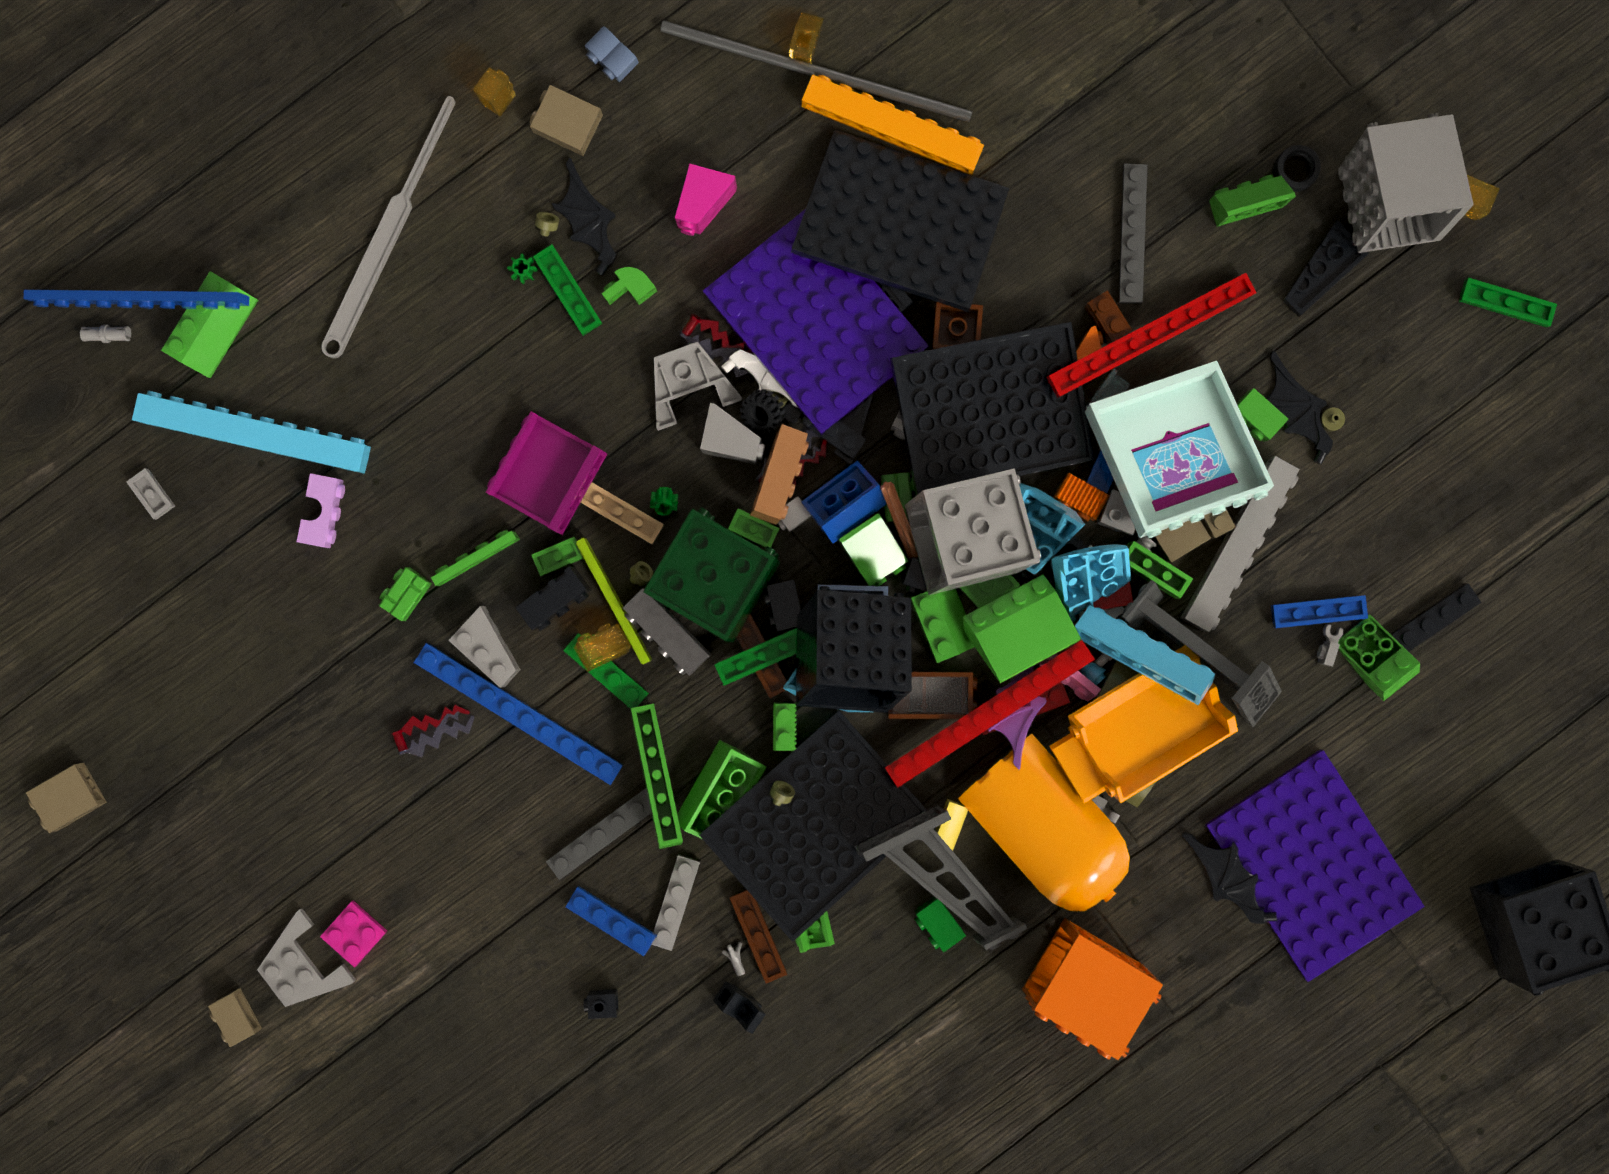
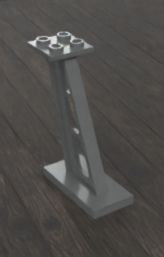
M1153 580L1143 585L1138 592V597L1133 603L1130 602L1123 611L1122 617L1128 626L1137 631L1146 619L1178 646H1187L1199 657L1202 665L1210 668L1217 677L1236 691L1232 700L1245 722L1254 727L1282 692L1270 666L1261 661L1249 676L1158 607L1157 604L1164 596Z
M939 806L932 807L854 846L857 854L866 862L881 854L886 855L978 932V934L972 936L973 940L985 950L996 949L1001 946L1002 941L1008 938L1015 939L1022 935V931L1028 929L1026 924L1016 917L1012 916L1009 918L933 829L951 820L949 812ZM915 840H922L941 860L943 866L934 872H927L904 852L903 847ZM945 872H951L969 891V895L963 899L955 898L937 882L936 877ZM972 900H977L993 917L996 923L992 926H987L965 904Z

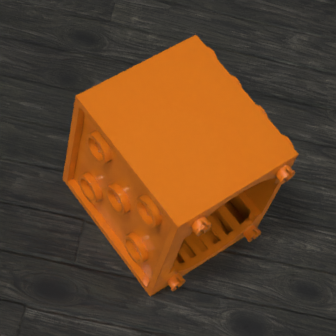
M1064 918L1022 990L1026 995L1025 999L1029 1001L1028 1004L1032 1006L1031 1009L1035 1011L1034 1014L1045 1022L1048 1019L1052 1020L1056 1024L1055 1027L1065 1034L1072 1032L1077 1037L1076 1040L1087 1047L1092 1044L1103 1057L1110 1060L1112 1056L1119 1060L1121 1055L1125 1058L1127 1056L1126 1052L1129 1053L1130 1048H1127V1045L1152 1003L1157 1004L1159 1001L1156 998L1161 999V995L1158 993L1163 984L1143 964Z

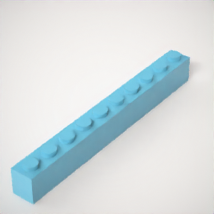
M147 391V395L141 393L137 395L132 417L133 421L365 474L371 449L370 446L364 444L365 440L351 437L350 441L342 439V435L328 432V435L325 436L319 434L320 430L305 427V431L296 429V424L283 422L281 426L274 424V419L260 417L259 421L251 419L252 414L238 411L237 415L229 414V409L215 406V410L206 408L207 404L196 401L189 405L184 403L185 399L170 396V399L167 400L161 398L162 394Z

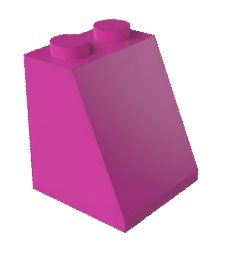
M689 164L675 215L678 229H681L682 233L694 236V233L701 234L737 190L735 176Z

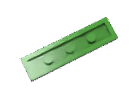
M508 530L500 532L495 536V541L481 543L475 547L476 552L471 555L465 553L455 559L456 563L452 566L444 565L435 571L436 575L431 577L435 586L447 583L519 541L518 535L514 531L508 532Z

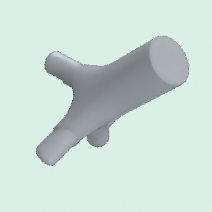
M738 942L735 951L730 944L727 945L728 951H722V954L731 961L737 976L745 974L740 959L741 942Z

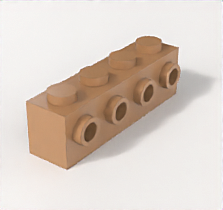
M783 424L779 427L750 516L775 525L781 519H785L789 508L785 504L787 498L792 497L796 486L792 484L794 476L798 477L801 471L802 463H799L801 455L806 454L809 442L806 441L808 433Z

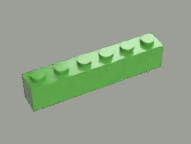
M654 704L631 708L630 713L658 848L663 849L681 845L683 839Z

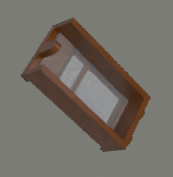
M912 671V691L888 712V718L961 719L977 708V700H973V691H977V677H973V672Z

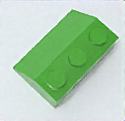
M1268 175L1260 178L1259 182L1251 184V181H1247L1237 185V189L1229 191V188L1217 190L1209 202L1216 226L1218 227L1283 208L1296 195L1282 176L1273 178V175Z
M956 589L928 595L926 591L911 597V604L935 663L942 662L974 648V645L963 631V616L966 613Z

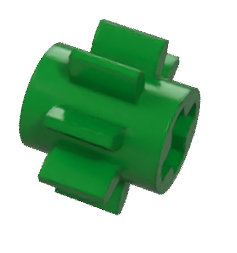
M523 254L518 259L512 257L513 264L507 267L509 271L514 272L511 278L513 280L520 278L522 284H525L527 279L533 281L532 274L538 271L535 266H531L534 262L533 258L531 257L526 260ZM522 265H525L527 269H524L523 273H520L518 269H521Z
M659 487L656 492H651L650 508H655L657 514L669 515L672 510L677 511L678 494H673L672 488Z

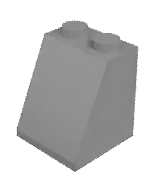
M710 403L700 447L702 453L757 465L758 460L763 459L765 450L764 444H761V438L716 404Z

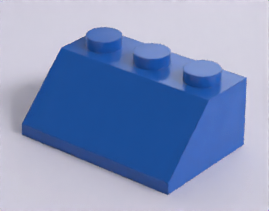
M858 460L801 501L832 543H835L886 505L880 485Z

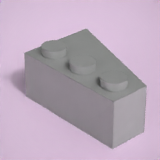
M480 606L449 639L459 651L500 688L505 687L521 670L507 644H505L497 626L491 619L486 606Z

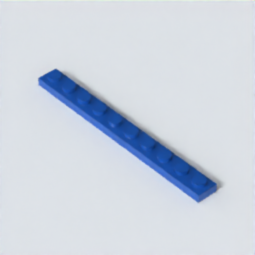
M24 290L23 299L32 301L33 305L37 307H48L49 304H54L57 307L68 308L69 304H75L77 307L90 308V304H96L97 307L111 308V304H117V307L132 308V305H138L141 308L152 309L154 305H160L161 308L175 309V305H181L182 308L196 309V305H203V308L218 309V306H225L226 309L239 310L240 306H249L250 297L239 292Z
M426 643L414 661L421 668L607 784L611 785L623 767L622 763L431 644Z

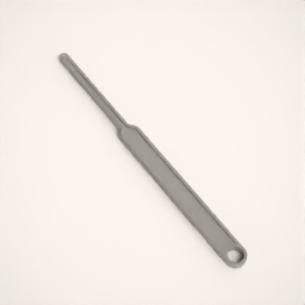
M451 96L445 99L401 193L391 198L322 342V351L330 358H338L343 354L413 208L410 198L455 106V100ZM335 340L339 343L340 348L336 354L331 355L327 352L326 346L330 341Z

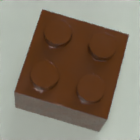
M936 302L934 306L931 350L980 340L983 305L971 304L969 312Z

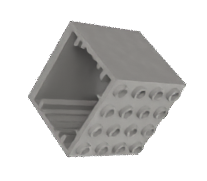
M1432 113L1425 119L1379 126L1377 122L1374 125L1370 123L1350 153L1345 157V160L1338 169L1339 179L1343 180V198L1348 203V221L1353 226L1352 240L1353 244L1357 246L1358 253L1441 241L1474 205L1453 114L1438 116L1439 114L1435 113L1434 116V113Z
M1015 468L923 490L904 505L928 595L1016 574L1040 563L1041 553L1036 548L1019 486L1021 482L1020 477L1016 474Z

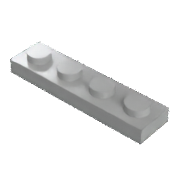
M678 854L653 932L657 936L652 945L672 951L698 871L699 860Z

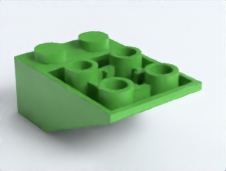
M1368 615V619L1362 620L1339 639L1338 644L1340 645L1338 650L1363 681L1383 701L1420 672V662L1371 615Z

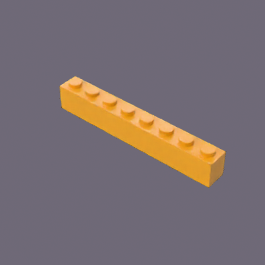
M815 75L811 76L802 98V107L971 176L984 147V144H981V141L975 137L959 135L957 130L950 127L945 129L937 126L938 123L931 119H920L909 110L900 111L890 102H878L870 94L861 92V94L852 91L850 86L834 84L828 77L818 75V77Z

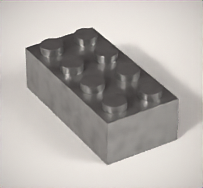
M642 588L623 607L626 611L624 616L633 625L638 623L643 628L640 631L642 635L649 641L654 640L659 645L657 650L665 658L671 657L676 662L673 666L682 675L685 673L691 675L712 654L659 601L643 593L645 588Z

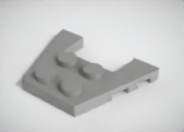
M698 341L654 357L656 427L658 431L677 424L669 401L683 395L715 385L723 407L742 400L740 394Z
M302 908L295 913L257 969L285 1007L350 985L356 981L345 964H342L324 978L297 943L296 939L314 926V923Z

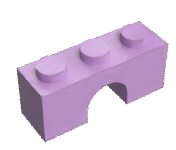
M310 473L306 497L317 499L322 506V512L315 520L301 519L297 542L331 548V544H334L336 539L335 522L339 520L341 509L339 508L340 498L342 499L345 494L344 480Z

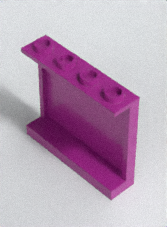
M531 411L523 419L522 428L518 435L512 439L507 455L500 460L496 475L489 480L486 493L563 535L607 453Z

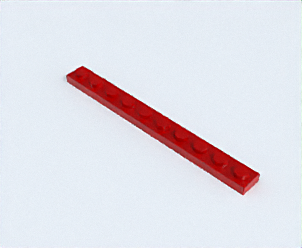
M1244 273L1049 375L1047 379L1058 398L1256 294V291L1247 273Z
M1082 640L885 767L886 771L897 788L1085 667L1094 661L1095 658Z

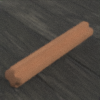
M884 482L880 489L906 555L909 559L912 557L917 558L918 554L911 528L895 486L892 482Z

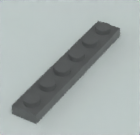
M1146 164L1123 165L1118 303H1143L1147 192Z
M646 788L546 861L559 880L651 814Z

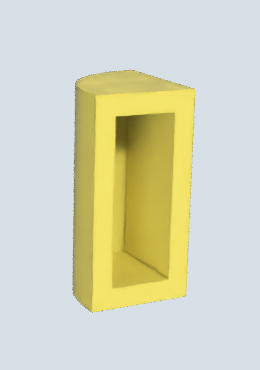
M947 799L944 809L949 812L951 820L937 826L935 831L953 851L968 810L964 805Z

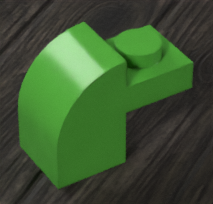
M624 267L614 272L619 280L607 284L602 295L611 305L628 291L640 305L655 294L657 289L641 270L633 267Z

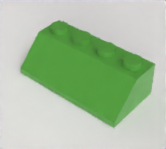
M210 271L197 292H239L250 297L249 306H240L239 310L226 309L225 306H218V309L203 308V305H196V309H186L161 350L208 378H211L258 302L253 296Z
M719 740L677 813L680 827L684 831L701 838L699 836L701 832L758 783L767 766L741 750Z

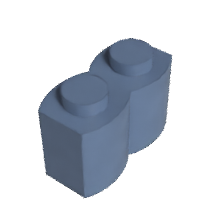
M605 26L585 45L587 50L586 56L595 65L597 63L601 64L604 67L603 73L611 81L615 78L620 83L639 63L637 57Z

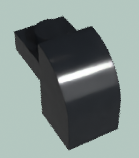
M727 981L713 999L714 1003L723 1013L735 1018L746 1031L752 1034L766 1015L761 1009L762 1005L756 999Z

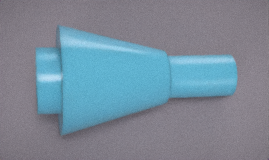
M1094 662L1080 669L1082 674L1096 686L1106 677L1103 674L1106 669Z

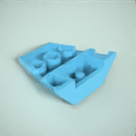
M1020 483L1019 486L1036 548L1041 553L1040 563L1026 570L1036 574L1085 523L1075 510L1037 488Z
M1126 545L1094 546L1071 551L1052 558L1055 590L1072 622L1076 620L1075 616L1085 608H1088L1089 605L1094 607L1093 603L1102 596L1109 597L1131 581L1129 548Z

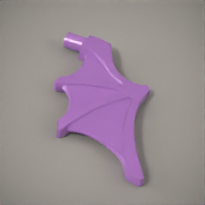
M1036 664L1017 674L1006 686L998 688L996 694L998 695L1033 672ZM1038 696L988 729L989 732L993 729L997 730L1007 737L1013 749V764L1018 770L1021 768L1022 752L1028 730L1037 713L1046 704V698Z

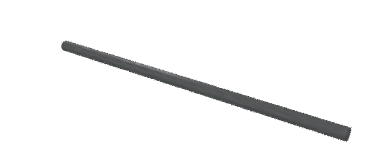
M663 20L661 25V32L809 76L815 75L818 77V75H823L836 84H845L853 89L965 122H970L973 112Z

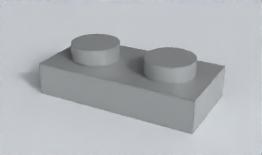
M143 469L127 481V484L153 519L157 520L175 507L149 469Z

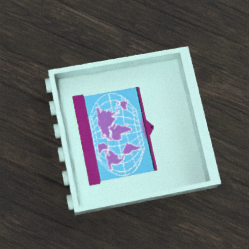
M1217 361L1090 403L1085 411L1139 538L1144 536L1153 538L1162 533L1161 530L1167 528L1170 531L1183 526L1184 522L1189 520L1191 523L1198 522L1205 518L1204 515L1212 513L1213 516L1224 512L1226 507L1232 505L1234 508L1240 507L1251 498H1254L1255 501L1268 496V491L1274 487Z

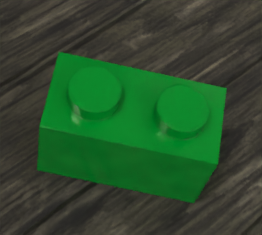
M935 896L915 910L917 917L914 920L922 931L925 928L931 935L928 939L935 949L940 947L944 953L966 937V934L946 906Z

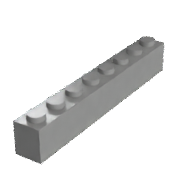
M1277 456L1270 457L1265 464L1274 487L1268 491V496L1256 501L1254 498H1251L1241 507L1233 522L1236 528L1228 531L1180 617L1181 620L1203 632H1210V630H1214L1220 621L1218 616L1221 610H1225L1230 604L1231 598L1229 596L1233 589L1236 590L1243 579L1240 577L1244 569L1247 570L1254 560L1252 555L1255 549H1259L1265 540L1263 535L1266 529H1270L1275 523L1276 517L1274 515L1276 511L1284 506L1288 498L1285 496L1289 488L1292 489L1299 479L1296 475L1300 469Z

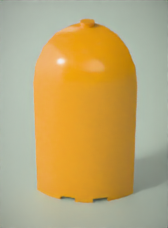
M1030 734L1025 739L1020 770L1013 764L1014 754L1012 749L1006 757L999 760L958 799L1039 892L1053 904L1066 910L1086 911L1097 905L1101 900L1109 901L1116 894L1114 889L1122 882L1129 868L1130 857L1126 842L1115 825L1092 800L1085 804L1082 802L1061 765L1033 734Z

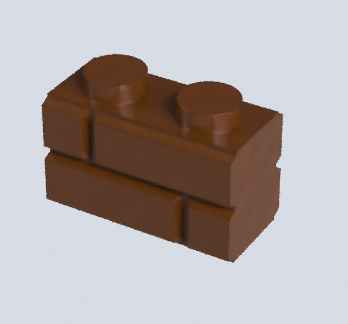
M1108 290L1084 306L1097 329L1104 335L1103 338L1107 345L1132 331Z

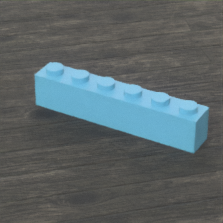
M1089 605L1075 625L1083 642L1196 705L1200 704L1213 683L1215 673L1205 665H1198L1191 661L1187 655L1171 650L1163 642H1156L1149 638L1145 632L1141 630L1136 631L1123 620L1107 615L1101 608H1094Z

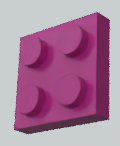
M352 901L320 937L355 968L387 933V930L355 901Z

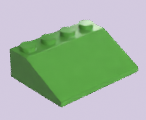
M1044 575L963 616V631L999 683L1081 640L1057 592Z

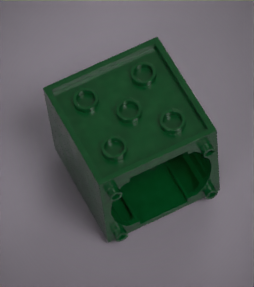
M700 507L698 512L692 509L643 593L727 642H734L781 563L777 559L779 554L766 546L765 550H762L714 522L715 517L702 507Z

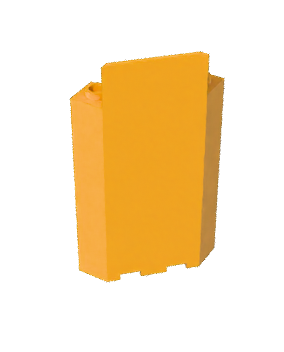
M1184 645L1175 651L1187 655L1191 661L1201 665L1199 657L1187 646ZM1138 673L1068 716L1071 725L1068 727L1070 734L1049 747L1084 804L1104 791L1110 797L1114 796L1122 803L1238 731L1235 715L1220 702L1218 689L1214 683H1212L1200 704L1196 705Z

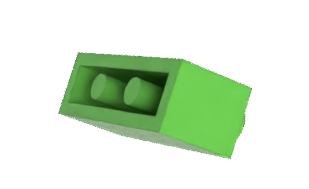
M1128 542L1126 546L1129 548L1130 570L1148 582L1153 580L1160 590L1174 599H1180L1193 578L1137 542Z

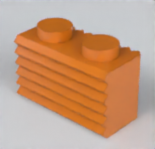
M1068 473L1065 475L1053 498L1075 510L1083 521L1088 522L1089 520L1094 521L1097 519L1109 495Z

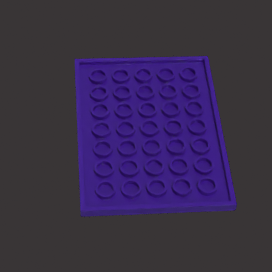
M804 210L705 288L703 294L822 435L833 424L837 423L893 377L890 358L926 351L929 345L874 280L791 253L805 213Z
M1320 749L1205 824L1220 849L1231 847L1232 842H1235L1239 848L1238 854L1242 866L1250 874H1258V881L1255 886L1257 904L1259 907H1264L1265 912H1277V921L1267 922L1307 982L1425 907L1324 750Z

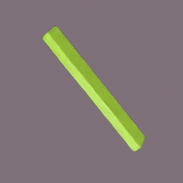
M582 538L576 541V545L641 664L644 665L652 661L634 625L624 616L626 613L623 609L624 606L588 540Z

